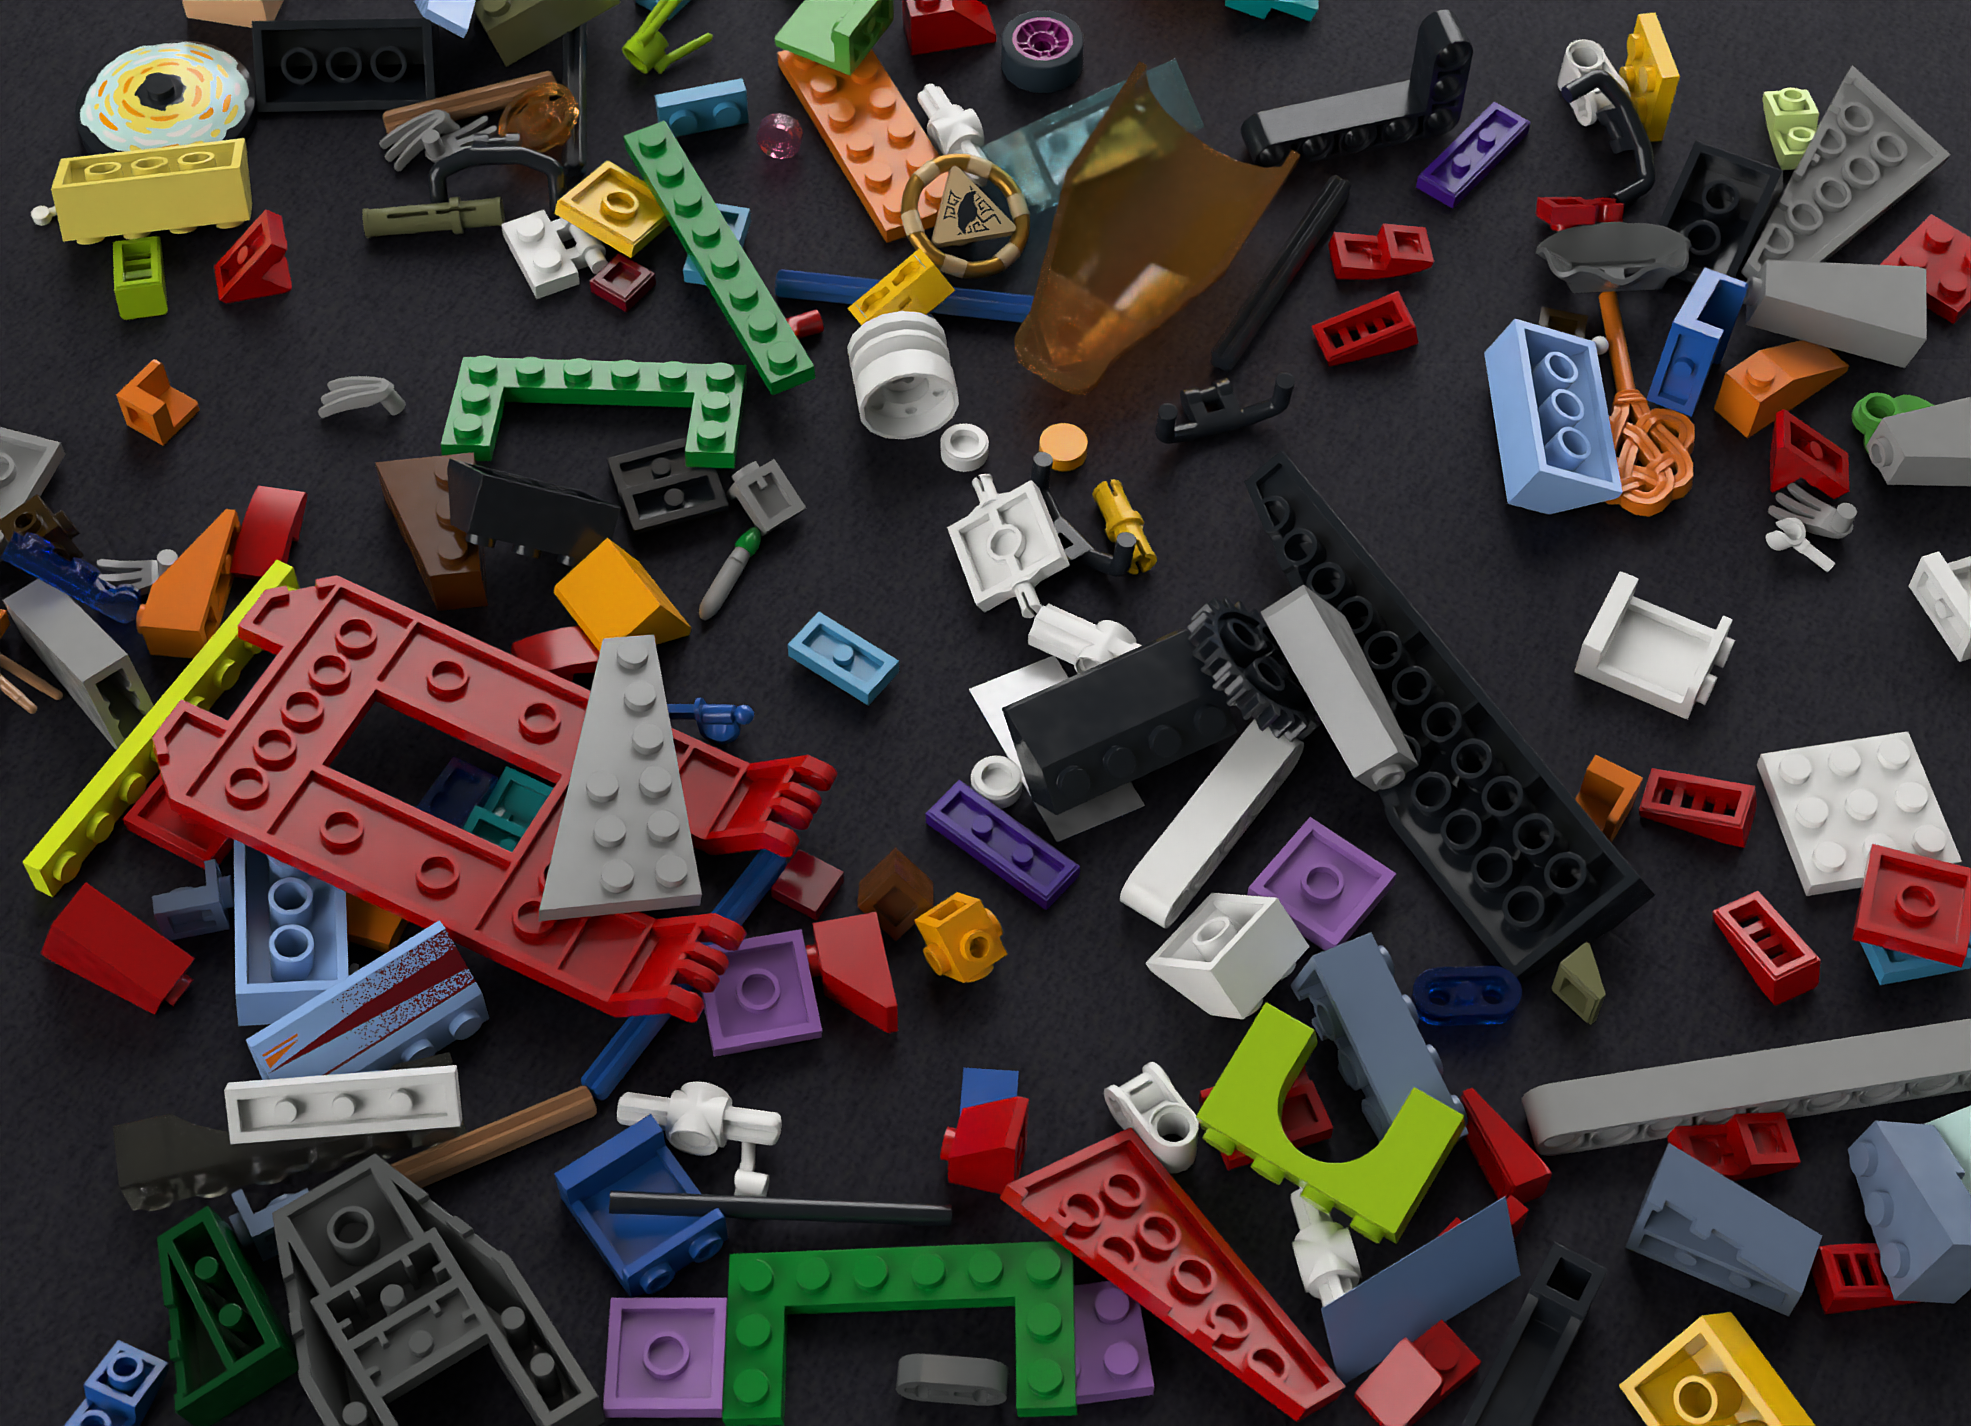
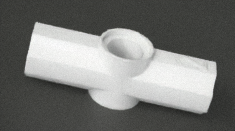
M1051 604L1041 607L1028 634L1029 645L1073 664L1078 674L1142 646L1136 643L1135 637L1126 627L1117 622L1103 620L1095 625Z

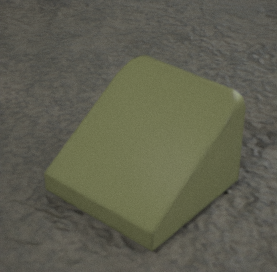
M1585 942L1560 962L1552 985V991L1586 1023L1591 1025L1598 1017L1606 994L1591 946L1588 942Z

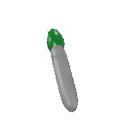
M758 527L750 528L736 541L735 549L725 561L702 599L699 607L700 619L708 620L717 613L741 575L749 558L758 550L761 542V532Z

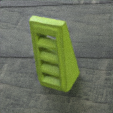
M160 236L113 242L114 292L121 318L129 320L166 314L168 311Z

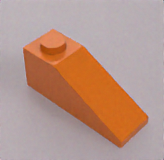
M1803 340L1759 350L1725 373L1714 410L1746 438H1749L1775 421L1777 412L1782 409L1786 411L1791 410L1846 373L1849 365L1829 348Z
M225 509L152 584L147 602L139 606L136 617L137 631L139 634H143L150 655L194 659L219 629L234 579V575L230 573V567L241 529L236 510Z

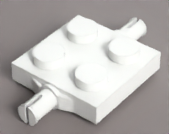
M981 474L979 475L981 481L977 477L972 481L980 504L967 517L947 527L976 605L983 612H987L1006 600L1016 597L1023 617L1033 618L1035 617L1033 610L1038 613L1042 607L1034 587L1042 580L1069 566V561L1041 491L1032 480L1011 492L997 494L992 476Z

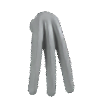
M436 109L398 126L379 142V145L386 149L394 144L386 153L385 158L388 162H391L400 155L394 164V168L397 171H401L425 148L421 138L425 131L434 129L438 131L439 135H446L459 130L460 126L450 118L449 113Z
M482 116L471 124L440 137L437 130H427L421 137L426 148V157L432 162L437 163L439 160L455 152L472 147L474 134L489 133L490 137L494 136L497 133V127L491 126L480 131L488 123V117Z
M365 376L344 377L327 383L331 392L321 397L324 406L319 408L318 414L321 418H325L335 413L369 407L380 402L391 415H397L405 408L406 402L394 390V384L386 379Z
M1795 483L1789 484L1787 488L1799 502L1783 493L1776 494L1777 502L1790 512L1773 505L1768 509L1769 514L1778 520L1797 518L1804 524L1806 532L1834 539L1844 538L1852 532L1853 521L1857 514V510L1852 504L1841 503L1836 509L1813 497Z
M170 549L162 550L158 553L157 560H97L99 568L121 574H96L94 581L97 584L120 586L98 590L96 597L101 600L124 599L149 594L152 584L178 559L176 552Z

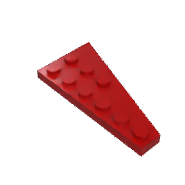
M1131 1127L1006 1185L1000 1197L1001 1200L1296 1422L1335 1401L1346 1387Z

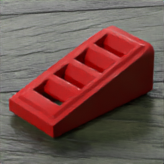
M1399 291L1311 326L1329 367L1402 350L1419 343L1416 326ZM1393 321L1394 325L1387 328L1385 323ZM1375 325L1378 332L1370 335L1367 327ZM1357 330L1361 339L1353 342L1349 331ZM1339 334L1344 346L1335 348L1330 336Z
M1652 768L1639 807V816L1724 844L1745 848L1757 806L1755 786ZM1665 788L1674 791L1670 805L1661 804ZM1686 795L1694 797L1691 809L1682 808ZM1707 802L1715 804L1713 813L1704 812ZM1728 809L1736 811L1734 817L1726 815Z
M1755 891L1713 911L1712 918L1757 985L1774 1005L1788 1001L1818 985L1821 959L1759 891ZM1756 916L1760 919V921L1744 928L1739 925ZM1769 933L1771 935L1770 937L1763 939L1757 943L1754 942V940L1762 936H1765ZM1778 952H1783L1782 955L1771 960L1768 958Z
M1473 1088L1462 1091L1459 1100L1467 1114L1468 1124L1466 1128L1469 1132L1464 1139L1498 1200L1506 1197L1507 1200L1512 1195L1523 1204L1542 1196L1552 1176V1172L1547 1165Z
M1877 1243L1834 1244L1818 1247L1811 1272L1824 1314L1917 1303L1918 1301L1894 1300L1890 1285H1887L1880 1265L1881 1256ZM1862 1266H1868L1874 1285H1866L1861 1270ZM1848 1268L1853 1286L1845 1285L1841 1269Z

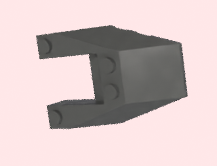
M373 1154L272 1213L282 1277L286 1287L290 1311L291 1331L295 1341L299 1365V1379L324 1426H398L386 1406L387 1404L485 1345L488 1346L537 1426H599L605 1422L597 1393L510 1256L502 1250L498 1252L477 1236L473 1228L456 1215L453 1217L430 1200L429 1195L378 1155Z

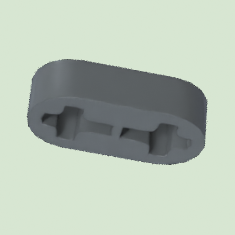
M911 1354L900 1358L898 1362L896 1391L905 1398L918 1401L978 1406L998 1405L1007 1399L1009 1369L1003 1363L990 1359Z

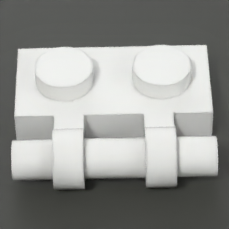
M545 210L501 224L503 236L537 299L579 285L580 281L577 270L589 266L591 271L597 274L608 264L605 258L606 249L601 240L561 217L560 219L550 221ZM574 238L577 243L576 246L565 249L562 242Z

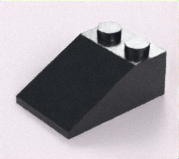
M1695 141L1658 223L1660 226H1665L1682 234L1692 245L1688 251L1689 262L1686 269L1680 274L1672 276V278L1695 285L1703 269L1708 268L1738 279L1783 191V170Z

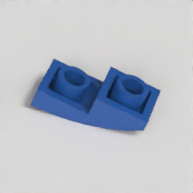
M118 1340L84 1383L86 1398L64 1426H140L169 1370L168 1362Z

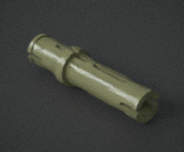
M501 196L461 201L460 197H450L449 202L376 209L364 208L362 213L363 227L367 238L453 230L454 234H462L466 228L502 227L501 224L505 223L504 206Z

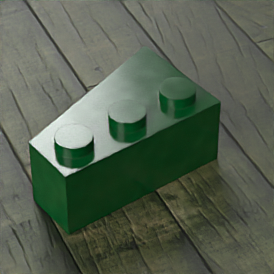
M207 1206L157 1237L164 1306L169 1310L172 1340L168 1341L169 1355L175 1365L178 1392L174 1394L175 1412L193 1426L213 1425L299 1370L296 1350L233 1228Z

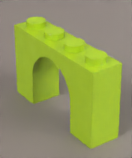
M1266 1002L1196 1116L1201 1129L1206 1131L1202 1138L1208 1144L1231 1156L1234 1150L1237 1149L1254 1159L1251 1168L1276 1184L1280 1185L1282 1180L1286 1178L1303 1188L1300 1197L1315 1208L1330 1214L1333 1207L1352 1217L1353 1220L1349 1226L1369 1240L1379 1244L1384 1236L1397 1244L1465 1128L1464 1115L1413 1087L1381 1142L1366 1155L1344 1163H1326L1306 1156L1294 1147L1286 1137L1282 1128L1281 1117L1283 1104L1290 1088L1318 1044L1316 1033L1311 1027Z

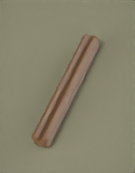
M544 71L388 110L383 113V121L388 134L405 122L436 109L446 111L453 121L555 96L557 94V84L551 71Z
M580 1086L395 1162L391 1166L419 1188H423L589 1119L597 1113L596 1104L589 1089L586 1086Z

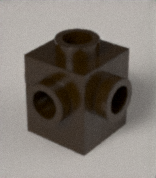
M38 494L0 519V530L10 544L3 551L21 574L30 569L37 579L45 574L52 579L66 571L73 563L84 556L73 538L80 534L78 529L63 510L54 514Z

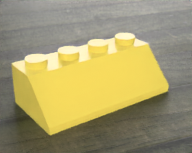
M245 138L63 158L60 160L51 188L63 242L76 240L78 244L82 245L95 244L104 240L105 237L123 235L126 239L144 238L150 235L151 231L170 230L173 234H184L196 230L197 226L216 224V227L222 229L234 228L243 224L244 221L250 220L252 210Z

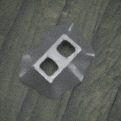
M1603 222L1595 225L1575 226L1558 231L1540 243L1535 253L1548 261L1552 272L1561 280L1566 281L1572 293L1663 289L1669 277L1678 275L1686 269L1689 262L1688 251L1692 245L1685 236L1665 226L1648 223ZM1635 273L1632 276L1625 278V274Z

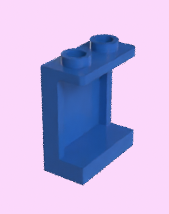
M1708 268L1703 269L1672 323L1646 400L1692 417L1700 400L1712 363L1719 364L1724 357L1749 288L1746 282Z
M652 1114L644 1117L554 1174L560 1198L630 1298H637L645 1292L653 1294L660 1291L673 1280L677 1271L693 1261L700 1263L708 1260L721 1249L723 1242L728 1239L726 1220L719 1208L714 1209L703 1217L609 1214L610 1190L701 1194L666 1146L663 1130Z

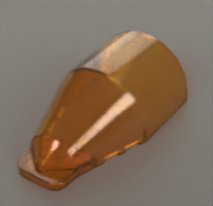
M1140 61L1065 173L1031 311L1019 327L1014 338V350L1018 362L1028 370L1073 395H1084L1093 391L1113 364L1215 286L1226 275L1300 158V154L1292 150L1281 167L1262 168L1239 162L1211 148L1186 131L1162 108L1150 90L1146 74L1147 65Z

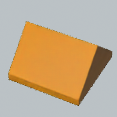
M609 538L605 539L555 585L554 594L599 652L603 638L654 635L656 645L690 635V625L639 561Z

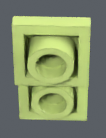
M1785 88L1781 91L1764 92L1763 106L1767 128L1781 170L1796 169L1817 130L1819 111L1808 90Z

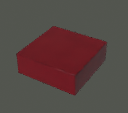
M620 253L590 280L592 293L625 312H628L656 285L655 273Z
M799 849L771 887L772 898L817 921L844 883V872Z

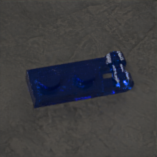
M14 531L3 550L1 559L115 621L128 623L137 617L142 597L139 589L134 585L121 584L115 587L99 578L101 572L92 564L73 557L70 562L53 553L54 545L41 536L31 532H27L25 536H22Z

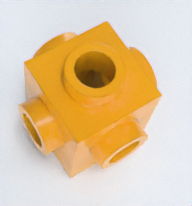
M956 892L914 920L927 945L923 948L924 956L931 968L940 976L945 975L963 983L974 982L987 976L993 970V964L1007 955L999 938L1003 935L1002 927L995 915L989 909L984 908L980 899Z

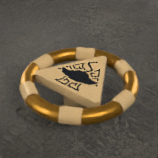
M956 153L942 155L923 164L911 175L905 186L901 201V219L906 236L917 251L920 248L939 271L959 278H985L1005 271L1021 256L1029 237L1030 212L1025 196L1010 175L992 163V161L972 154ZM963 171L988 179L1001 190L1007 199L1014 223ZM949 172L930 241L925 234L919 215V197L922 190L942 173ZM1011 236L1009 243L992 258L983 261H967L943 253L938 249L939 247L962 246L970 242Z

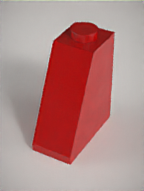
M86 882L52 923L40 953L50 961L154 1015L165 1001L175 1006L193 982V979L186 975L192 965L194 957Z

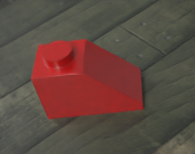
M902 0L903 28L911 55L997 41V35L987 5L979 0Z
M877 912L813 923L814 944L806 945L805 949L811 977L820 976L824 996L886 1033L898 1031L897 1003Z
M1016 1096L962 1108L957 1128L947 1127L941 1147L940 1159L948 1161V1182L1002 1195L1007 1184L1018 1180L1027 1149L1028 1098Z

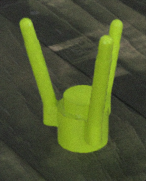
M659 0L636 34L622 47L626 58L639 71L646 74L654 67L661 74L671 63L712 41L713 35L706 33L665 55L668 42L658 30L682 0Z

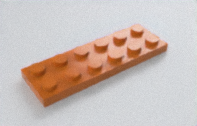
M872 49L869 51L851 76L787 50L777 52L780 69L886 243L906 237L901 219V201L905 186L915 171L927 161L940 155ZM949 172L940 174L921 192L918 201V211L924 230L935 226Z

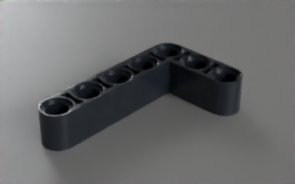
M1439 10L1433 12L1421 22L1418 29L1410 80L1266 110L1247 118L1241 126L1240 133L1255 167L1262 172H1273L1440 136L1449 132L1458 124L1461 118L1473 56V46L1453 11Z

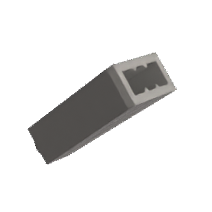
M1766 260L1756 277L1750 276L1746 282L1749 288L1743 304L1747 305L1746 325L1902 368H1906L1927 340L1926 269L1921 267Z
M1971 397L1882 418L1866 448L1869 451L1871 462L1878 467L1888 485L1971 486Z
M45 574L5 598L3 602L24 640L117 750L154 705L128 654Z
M1305 585L1300 586L1261 611L1266 624L1353 777L1373 791L1387 789L1400 783L1405 778V773L1417 767L1418 763L1345 615Z

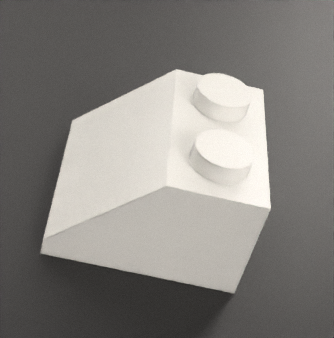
M1211 893L1150 957L1146 965L1151 972L1208 1014L1244 1019L1260 1008L1263 1003V997L1279 980L1287 977L1295 969L1296 961L1310 946L1278 898Z

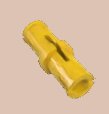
M1115 479L1111 480L1110 484L1114 490L1112 493L1107 481H1104L1093 490L1092 496L1106 521L1105 533L1108 539L1114 543L1117 540V536L1122 532L1133 534L1136 537V545L1132 564L1128 572L1138 574L1139 570L1136 566V561H1138L1142 573L1146 572L1156 564L1157 557L1143 532L1142 525H1144V521L1137 511L1132 510L1121 482Z

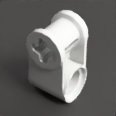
M1585 39L1576 40L1569 44L1558 78L1560 91L1568 83L1590 71L1598 69L1611 74L1631 98L1626 82L1618 75L1599 44ZM1598 88L1570 103L1578 121L1584 126L1594 124L1598 118L1596 112L1612 104Z
M1149 1062L1143 1066L1142 1074L1120 1087L1111 1085L1105 1088V1101L1117 1123L1124 1130L1131 1127L1169 1173L1182 1172L1193 1164L1197 1154L1199 1130L1196 1115L1174 1089L1170 1079L1158 1064ZM1176 1134L1181 1136L1183 1140L1169 1142L1164 1140L1162 1136Z

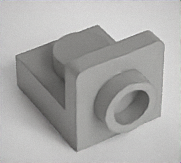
M775 459L761 467L754 461L741 468L732 475L734 483L725 494L730 503L737 499L739 500L754 525L759 528L762 537L798 516L806 509Z

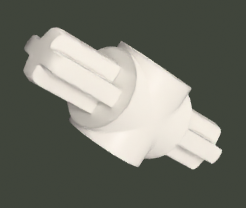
M932 83L925 85L924 90L918 93V102L930 119L927 124V134L940 156L956 153L972 154L988 160L982 151L985 143L984 132L975 111L971 108L963 110L961 106L951 104L941 87H935ZM963 171L979 187L987 185L988 179Z
M705 1082L686 1083L682 1086L681 1091L674 1090L671 1098L626 1092L620 1097L617 1107V1121L622 1125L632 1126L644 1117L652 1114L662 1130L666 1131V1138L670 1144L676 1149L692 1155H711L717 1151L718 1147L723 1148L727 1139L774 1145L781 1133V1116L778 1113L732 1107V1099L726 1091L716 1085Z
M1300 1187V1189L1291 1194V1203L1300 1229L1292 1245L1306 1293L1310 1292L1312 1296L1320 1298L1324 1307L1354 1289L1362 1276L1348 1228H1343L1341 1224L1333 1222L1331 1214H1327L1300 1197L1303 1188Z

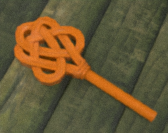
M1615 291L1602 292L1598 298L1606 339L1609 343L1608 349L1617 391L1613 398L1611 416H1609L1616 455L1620 445L1623 446L1620 456H1616L1623 493L1616 499L1604 502L1607 504H1620L1622 508L1634 515L1650 517L1662 512L1671 501L1684 497L1691 490L1693 462L1690 455L1694 450L1695 428L1686 415L1672 409L1654 408L1650 411L1648 400L1635 388L1617 293ZM1629 417H1631L1633 424L1628 422ZM1637 460L1641 462L1643 467L1636 466Z

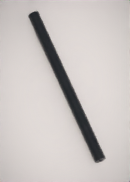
M611 1190L609 1214L703 1217L714 1209L719 1208L725 1218L943 1227L951 1226L952 1216L951 1204Z

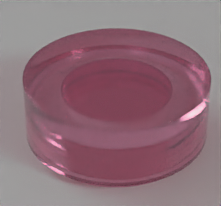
M770 114L762 119L756 135V141L759 148L767 155L778 159H786L794 156L799 151L803 139V130L800 124L788 115Z

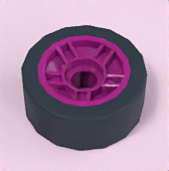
M1035 10L1020 14L1011 20L1002 32L1001 69L1010 82L1018 88L1033 93H1051L1065 89L1077 80L1083 69L1084 35L1077 23L1066 15L1057 12Z

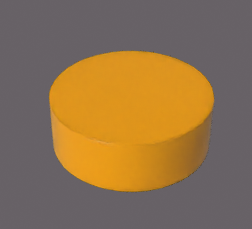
M1068 423L1054 424L1046 428L1041 434L1039 452H1046L1052 456V469L1057 471L1074 470L1086 460L1087 436L1075 425Z

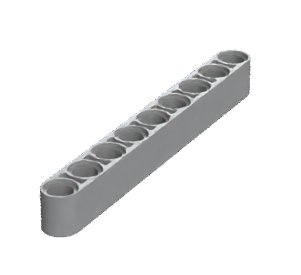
M1971 1019L1549 1083L1533 1088L1525 1093L1522 1097V1104L1536 1152L1540 1155L1551 1156L1667 1138V1135L1675 1126L1726 1124L1734 1114L1784 1112L1786 1119L1970 1091Z

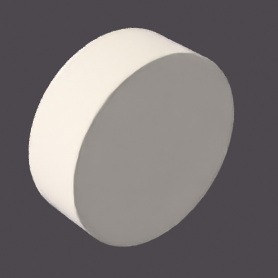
M954 425L948 428L941 437V458L953 470L961 472L976 470L988 458V437L981 428L975 425Z
M989 756L980 760L974 766L971 773V788L998 808L1002 809L1011 806L1019 799L1022 793V771L1013 760L1004 756Z

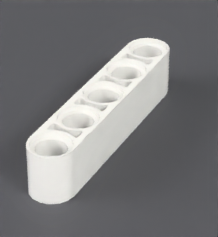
M1254 719L1130 874L1121 891L1120 901L1166 929L1170 927L1292 772L1302 754L1304 742L1297 738L1290 742L1284 734L1278 739L1274 736L1269 726L1264 731H1261Z

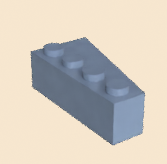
M1370 932L1313 955L1290 986L1299 1001L1309 997L1316 1014V1017L1312 1018V1025L1322 1041L1325 1039L1334 1040L1338 1047V1070L1347 1086L1350 1085L1354 1090L1362 1089L1366 1098L1361 1103L1362 1112L1378 1140L1381 1142L1413 1087L1464 1115L1465 1128L1456 1144L1469 1134L1466 1128L1468 1118L1465 1108L1456 1095H1450L1441 1077L1443 1074L1441 1059L1432 1045L1425 1044L1417 1027L1419 1023L1417 1010L1412 1000L1406 994L1401 995L1393 978L1395 973L1394 964L1387 949L1382 945L1378 946Z

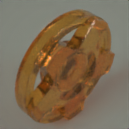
M542 83L532 86L517 95L507 105L499 121L500 137H506V133L520 132L522 146L541 153L556 145L562 146L572 136L570 132L575 126L579 114L578 102L571 91L564 85ZM548 95H559L562 97L555 101H550ZM526 104H528V105L522 110L521 113L517 114Z

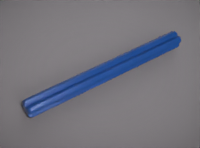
M781 269L776 275L775 293L777 296L784 298L852 305L881 280ZM953 287L955 291L929 312L1045 325L1049 319L1050 300L1047 297Z
M761 849L711 913H717L742 925L786 868V857L779 856L766 849ZM703 942L702 944H704V945L707 946V945H713L714 943H712V942ZM676 984V986L687 991H691L693 988L688 984ZM671 1014L630 1016L581 1077L582 1086H586L597 1100L606 1099L667 1022Z

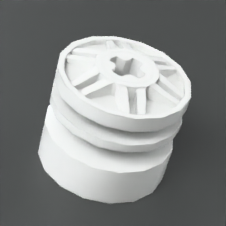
M899 311L887 313L865 322L853 333L847 346L850 367L855 384L861 422L870 432L892 439L921 437L940 429L954 416L959 405L958 392L953 369L950 365L945 332L935 319L918 312Z

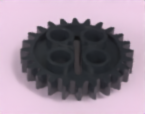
M1215 597L1192 616V622L1187 626L1192 634L1187 638L1189 642L1197 647L1192 652L1193 656L1205 663L1200 670L1202 673L1213 676L1216 682L1213 683L1212 687L1215 690L1224 691L1228 695L1227 704L1229 706L1236 705L1241 710L1245 720L1252 716L1255 718L1261 731H1264L1269 726L1276 738L1279 739L1284 734L1290 742H1293L1296 738L1301 741L1304 740L1323 723L1268 625L1261 621L1256 609L1248 613L1240 601L1233 605L1227 597L1221 602Z

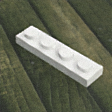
M457 1065L230 1082L224 1090L230 1144L458 1127L462 1121Z

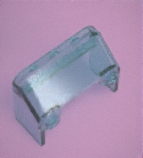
M1173 59L981 146L980 149L989 161H992V163L1011 176L1024 194L1027 206L1034 205L1038 213L1062 202L1059 193L1065 191L1066 188L1144 152L1147 153L1149 159L1162 155L1174 149L1171 140L1204 127V124L1176 59Z

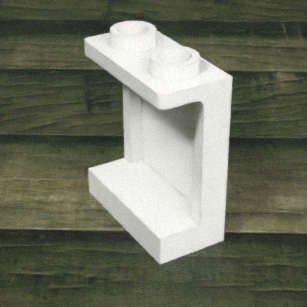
M1939 551L1923 556L1911 579L1909 588L1958 661L1962 662L1971 659V556L1948 564Z
M1620 571L1582 644L1574 672L1688 720L1695 703L1699 702L1706 705L1717 680L1716 676L1710 674L1713 666L1717 665L1723 668L1735 642L1734 639L1727 637L1733 619L1723 616L1715 630L1636 598L1633 595L1638 578Z

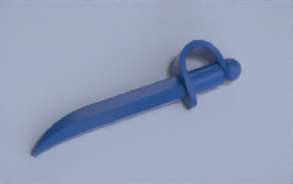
M696 698L694 704H667L670 720H696L702 737L717 744H727L737 739L742 725L749 724L754 718V711L748 705H740L736 708L735 705L707 704L703 698Z

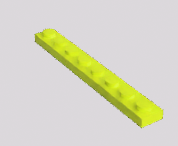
M279 560L273 563L25 858L23 864L37 890L53 898L65 883L72 881L78 874L85 858L98 843H102L109 837L115 822L128 806L136 803L142 796L148 782L159 770L153 750L152 737L179 701L182 699L209 712L210 707L225 690H229L234 686L239 678L240 671L254 654L260 653L263 650L238 638V624L264 590L286 585L288 591L300 589L292 566Z

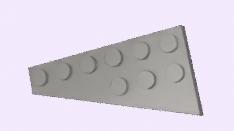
M1852 65L1752 249L1741 273L1747 279L1750 276L1756 277L1766 260L1825 262L1942 167L1951 154Z
M654 635L603 638L541 900L539 921L700 906L701 887Z

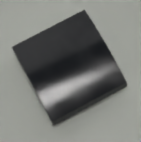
M687 437L607 458L608 468L615 489L634 535L728 510V503L716 469L686 467L685 447Z

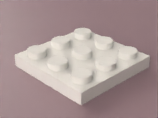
M1908 732L1760 755L1757 768L1806 896L1861 888L1867 856L1872 844L1961 865L1962 860Z

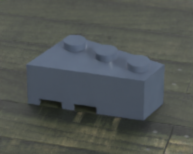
M1874 1121L1847 1150L1850 1156V1167L1856 1176L1864 1201L1865 1215L1872 1227L1878 1249L1880 1250L1881 1267L1887 1276L1893 1298L1900 1301L1954 1304L1971 1289V1195L1961 1181L1965 1171L1934 1125Z
M1669 1143L1646 1192L1625 1248L1789 1316L1803 1293L1822 1235Z

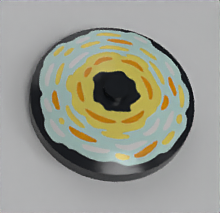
M187 40L148 43L113 57L99 67L86 81L77 98L75 107L76 125L83 145L90 155L245 138L246 142L252 134L258 118L257 95L254 83L244 65L233 55L218 47Z

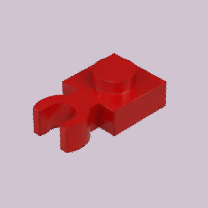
M1537 197L1536 216L1550 224L1552 230L1561 231L1578 225H1595V222H1622L1624 204L1616 203L1615 198L1585 200L1582 197Z

